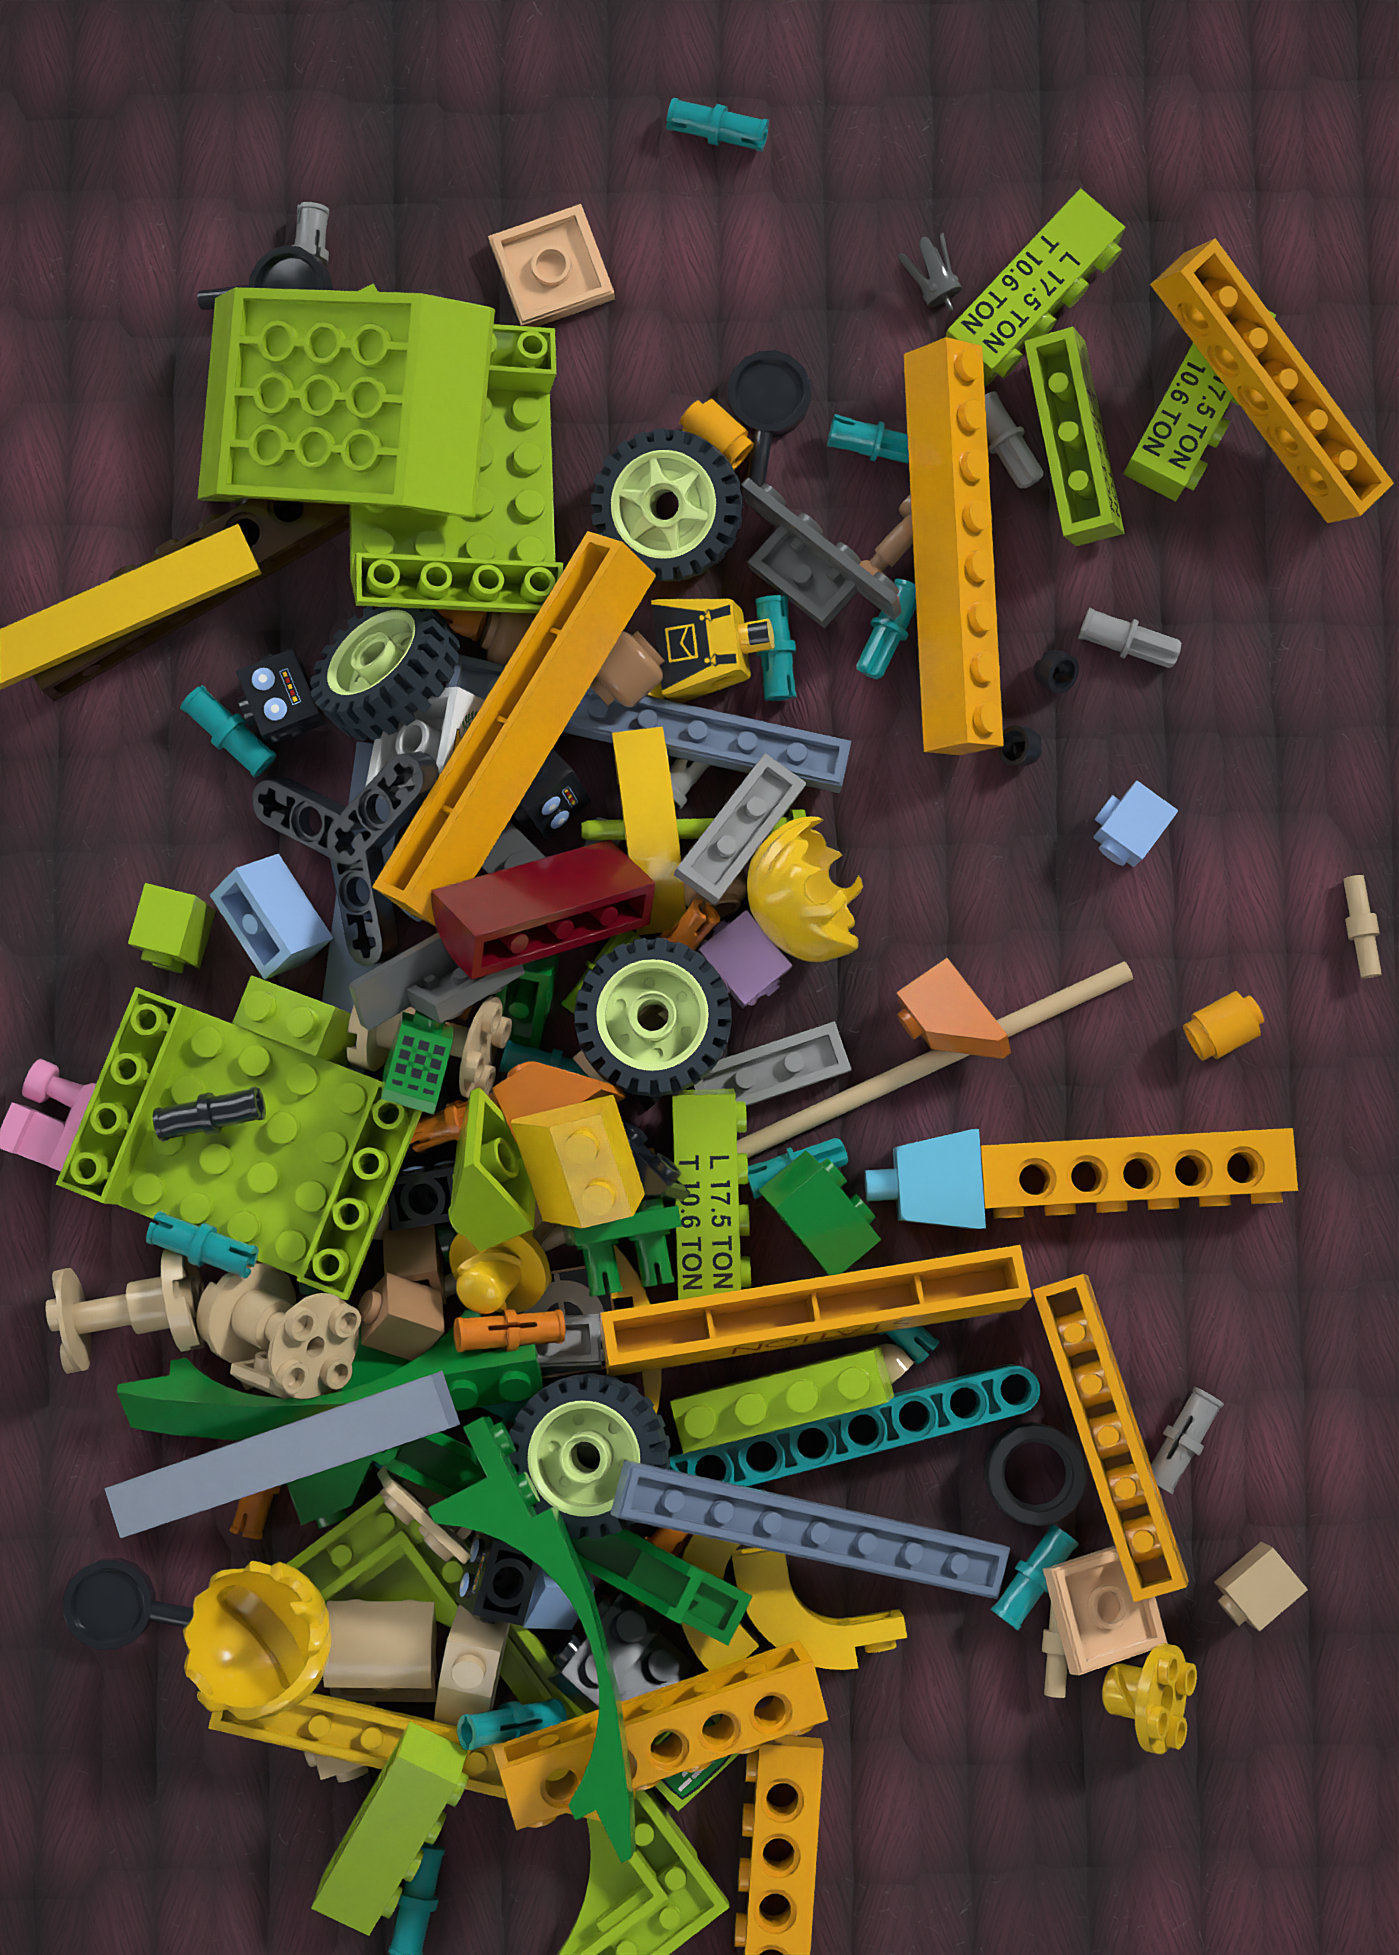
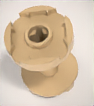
M490 996L482 1003L470 1028L445 1022V1024L453 1026V1042L449 1055L462 1058L459 1087L462 1096L469 1098L470 1092L478 1087L486 1095L490 1093L496 1075V1069L492 1064L497 1048L503 1049L510 1037L512 1020L502 1016V1003L499 998ZM353 1006L348 1032L357 1034L356 1047H347V1058L352 1066L374 1072L384 1065L388 1058L402 1012L375 1028L368 1030L360 1025L355 1006ZM409 1007L403 1012L414 1015L416 1009Z
M164 1249L161 1258L160 1277L129 1282L126 1294L86 1301L81 1283L71 1268H64L53 1272L52 1280L56 1298L46 1301V1317L52 1332L60 1330L62 1339L60 1356L66 1374L88 1370L92 1356L91 1332L132 1325L136 1334L170 1328L175 1344L181 1352L207 1347L208 1342L201 1339L197 1330V1310L205 1286L200 1267L190 1264L187 1256Z
M256 1261L254 1268L247 1265V1268L251 1269V1274L246 1279L228 1272L217 1284L213 1282L208 1284L198 1305L197 1330L201 1339L208 1342L214 1354L230 1363L255 1359L256 1353L268 1352V1368L275 1385L289 1396L295 1398H313L325 1393L330 1388L337 1390L347 1384L352 1375L351 1364L359 1343L361 1316L356 1308L348 1305L341 1298L328 1293L310 1295L296 1304V1292L289 1276L282 1270L260 1261Z

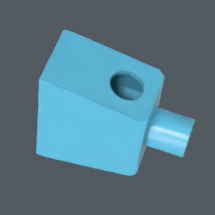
M979 1129L966 1130L893 1148L894 1169L865 1170L866 1200H896L898 1221L965 1229L986 1228Z

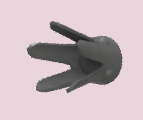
M944 233L940 234V241L945 265L937 248L932 245L929 238L922 237L919 241V246L929 272V280L908 256L900 253L897 254V257L921 288L923 299L929 308L946 303L949 311H953L950 299L955 297L963 287L958 282V277L951 270Z

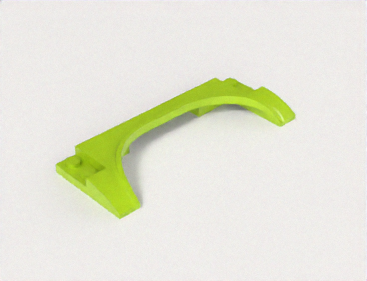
M380 1494L287 1563V1565L296 1568L307 1576L316 1586L323 1597L326 1607L328 1601H348L352 1599L374 1602H400L403 1600L434 1602L436 1620L449 1627H452L458 1607L461 1605L456 1601V1596L466 1563L463 1564L454 1555L447 1562L444 1561L423 1540L425 1537L418 1531L421 1524L414 1518L406 1525L384 1504L385 1499ZM467 1536L463 1542L470 1551L472 1542ZM510 1623L500 1675L520 1703L526 1705L558 1698L564 1705L567 1720L584 1715L585 1713L547 1680L558 1664L553 1660V1653L534 1628H523V1626ZM651 1788L640 1791L636 1790L634 1799L636 1849L632 1858L623 1863L620 1862L602 1822L587 1818L591 1850L587 1891L578 1918L557 1955H669L729 1908V1901L698 1860L696 1850Z

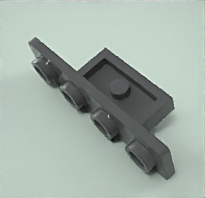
M749 478L744 480L740 487L746 504L777 528L748 561L752 572L781 595L787 596L791 603L824 629L857 592L893 620L897 619L902 613L897 595L899 589L888 577L880 572H876L874 575L870 574L859 565L861 560L857 554L844 543L838 542L835 546L822 536V528L810 516L803 512L796 516L787 509L784 498L773 487L766 483L759 487Z
M436 933L352 981L349 989L360 1025L368 1030L375 1028L409 1007L418 1010L441 1024L446 1020L460 1016L466 1008L484 997L500 992L506 987V984L525 974L523 964L471 980L451 958L442 943L439 933Z

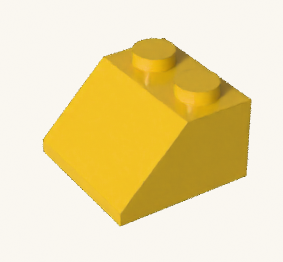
M614 1094L516 1118L511 1121L543 1221L585 1228L634 1216L645 1193Z

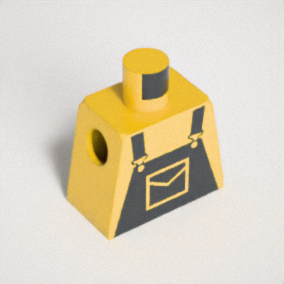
M731 599L651 600L657 653L664 660L659 666L663 673L661 681L662 695L672 702L683 703L746 681L750 678L751 674L748 653L771 650L775 647L770 619L744 623L742 609Z

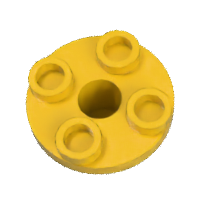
M532 1230L481 1252L464 1235L457 1234L452 1241L449 1251V1262L453 1276L457 1281V1295L468 1309L476 1313L489 1314L508 1309H514L516 1313L526 1311L541 1299L551 1284L552 1275L547 1256L533 1237Z
M1160 1643L1152 1649L1143 1668L1117 1663L1108 1670L1102 1687L1104 1707L1110 1714L1135 1719L1137 1738L1143 1750L1163 1754L1169 1748L1181 1749L1187 1734V1722L1185 1717H1183L1186 1697L1192 1695L1196 1686V1666L1193 1663L1185 1662L1184 1655L1178 1646Z

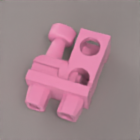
M38 1059L30 1068L25 1078L22 1095L38 1103H43L51 1097L70 1107L69 1115L64 1122L31 1107L11 1103L0 1128V1149L61 1171L96 1084L82 1085L60 1078L59 1068L56 1065Z

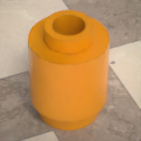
M713 399L708 400L704 404L699 400L694 402L679 421V424L683 427L682 431L695 434L716 447L730 462L733 470L744 461L754 446V443L747 438L748 431Z
M1234 991L1191 1015L1192 1020L1183 1025V1030L1194 1052L1202 1061L1211 1056L1219 1059L1261 1036L1259 1025L1264 1022V1016L1258 1004L1250 995L1243 998L1237 991Z

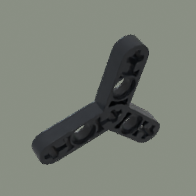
M422 751L397 754L391 758L348 807L285 777L262 781L255 787L253 792L252 805L260 821L330 857L346 945L353 960L362 966H371L389 961L395 956L398 949V933L392 901L372 888L385 866L382 848L421 807L439 777V770L435 760L429 754ZM412 777L414 785L398 787L399 785H405ZM379 795H383L389 804L390 813L386 822L382 821L376 812L375 805ZM280 803L285 806L293 805V807L280 810ZM313 807L318 810L322 819V827L318 834L312 830L309 823V813ZM364 828L367 830L360 832L356 837H354V834L352 832L356 830H362ZM360 877L366 881L370 890V897L366 904L361 902L356 892V884ZM371 913L372 919L364 920L363 914ZM369 937L375 938L376 946H370Z

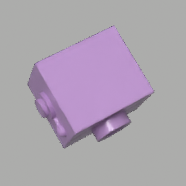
M747 910L732 922L730 920L728 922L723 920L713 929V936L709 940L701 942L698 952L716 969L726 987L727 993L731 994L742 1009L747 1005H755L760 996L766 994L769 997L780 988L778 984L781 981L779 979L792 967V964L764 934Z

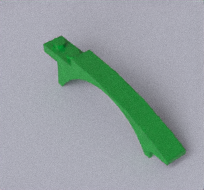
M466 1310L461 1315L462 1318L483 1317L482 1314L472 1310ZM453 1326L429 1350L400 1369L370 1383L313 1398L284 1399L243 1393L211 1380L200 1372L187 1358L171 1360L169 1376L118 1384L117 1394L131 1428L170 1435L241 1441L365 1398L366 1395H373L442 1371L456 1411L530 1399L545 1387L535 1344L520 1346L518 1350L507 1352L506 1349L490 1351V1348L457 1352Z
M441 1432L366 1456L393 1473L446 1498L487 1478L474 1449ZM626 1528L602 1538H571L584 1570L638 1599L679 1624L683 1622L727 1646L753 1597Z
M481 1417L463 1428L487 1478L427 1509L435 1524L460 1526L483 1532L523 1552L557 1583L579 1616L589 1639L596 1664L599 1686V1715L596 1737L589 1763L582 1781L568 1806L575 1821L595 1810L597 1811L619 1860L623 1863L632 1858L636 1849L634 1794L621 1696L595 1597L558 1506L537 1515L533 1505L540 1502L539 1496L528 1474L523 1472L518 1475L509 1455L516 1452L508 1431L502 1422L494 1425L490 1417Z

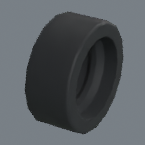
M1035 1422L1014 1425L997 1436L987 1452L983 1471L987 1491L998 1508L1018 1522L1036 1526L1058 1522L1073 1512L1084 1495L1087 1481L1084 1456L1075 1442L1058 1429ZM1032 1442L1047 1444L1055 1449L1064 1461L1066 1471L1064 1486L1059 1494L1049 1502L1038 1505L1023 1503L1015 1498L1008 1489L1004 1476L1006 1461L1011 1453L1021 1445Z

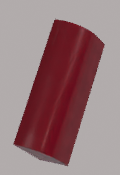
M606 840L431 890V903L435 924L444 947L456 964L472 980L650 925L655 882L611 840Z

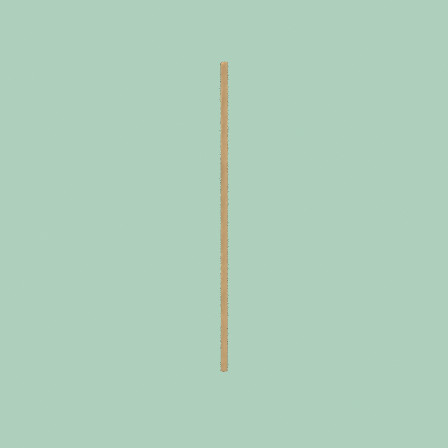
M1123 961L996 1021L1008 1037L1133 980L1132 972L1127 963ZM931 1050L737 1140V1153H747V1158L963 1059L970 1054ZM557 1224L540 1245L544 1252L565 1243L563 1226L566 1225ZM453 1273L445 1276L446 1298L457 1293V1281ZM241 1381L245 1390L253 1388L252 1386Z

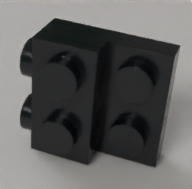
M621 1590L611 1596L605 1593L596 1600V1605L617 1680L621 1702L682 1681L694 1663L658 1631L662 1624L624 1591ZM584 1629L579 1637L574 1634L571 1635L555 1653L553 1660L558 1665L547 1680L587 1714L599 1710V1686L595 1660Z

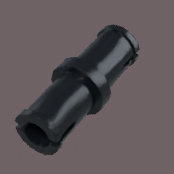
M257 1086L219 1096L208 1092L199 1094L197 1101L165 1108H155L153 1110V1125L158 1139L162 1141L198 1132L214 1135L219 1134L222 1127L254 1120H264L266 1106L263 1094Z

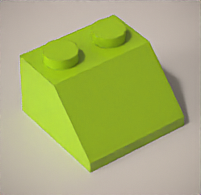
M478 1087L470 1092L457 1140L449 1219L455 1231L460 1235H464L481 1252L533 1230L536 1198L518 1144L514 1140L503 1112Z

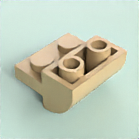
M360 1599L327 1602L332 1642L323 1681L324 1687H330L331 1697L348 1701L436 1702L439 1683L436 1662L437 1625L434 1602H418L415 1600L374 1602Z

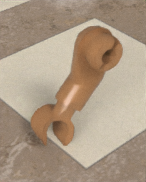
M911 495L899 507V512L904 519L875 548L877 553L870 561H861L859 564L870 574L874 575L876 572L884 574L883 571L889 565L893 567L913 544Z

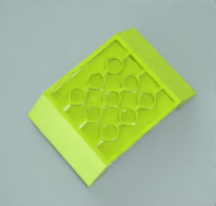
M235 287L215 298L198 499L202 501L240 503L242 498L399 507L412 508L428 515L475 517L495 309L423 293Z
M493 325L475 517L428 515L412 508L349 505L350 578L356 606L538 614L563 572V563L555 562L550 391L557 375L555 328Z
M135 987L56 1185L104 1204L122 1206L154 1219L153 1217L157 1212L162 1211L169 1216L199 1227L204 1223L215 1226L218 1234L248 1245L257 1246L259 1248L257 1261L298 1277L297 1281L348 1300L422 1111L381 1099L382 1081ZM254 1086L260 1088L266 1106L264 1120H254L222 1127L221 1132L214 1135L198 1132L171 1138L168 1141L159 1140L153 1125V1110L155 1108H165L197 1101L199 1094L211 1092L215 1096L247 1090Z

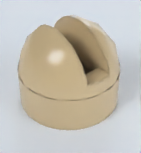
M885 1343L881 1344L892 1384L914 1362L896 1344Z

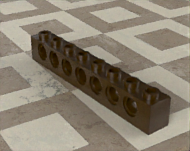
M242 498L239 503L240 506L225 515L214 514L205 518L197 525V531L180 541L172 539L164 542L153 551V557L137 566L131 564L116 570L109 577V581L236 524H239L243 533L249 530L260 532L258 541L250 549L262 574L33 675V678L41 691L55 702L350 529L349 504ZM292 505L304 507L301 517L296 521L284 522L280 520L282 512L287 507ZM85 591L79 592V593L73 595L72 597H74V596H76V595H78V594H80V593H83V592H85Z

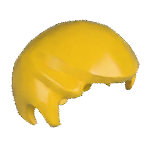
M819 817L794 819L776 829L753 854L747 877L750 910L761 930L781 950L795 958L808 962H823L845 956L858 949L859 944L858 938L848 931L854 926L855 920L847 905L861 892L863 888L862 880L858 875L855 883L848 888H840L831 881L829 868L842 854L837 850L827 847L822 834L811 829L824 821Z
M250 1561L245 1568L221 1570L215 1573L210 1579L209 1588L195 1596L193 1601V1618L183 1629L184 1639L189 1651L184 1669L186 1676L200 1690L197 1693L198 1700L210 1712L228 1710L237 1719L256 1720L271 1717L293 1708L314 1691L324 1675L329 1660L332 1642L330 1617L320 1591L307 1576L283 1562H277L271 1566L262 1562Z

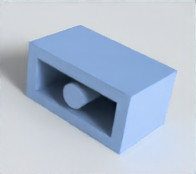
M279 854L235 868L210 894V897L264 980L308 963L333 939L331 933Z

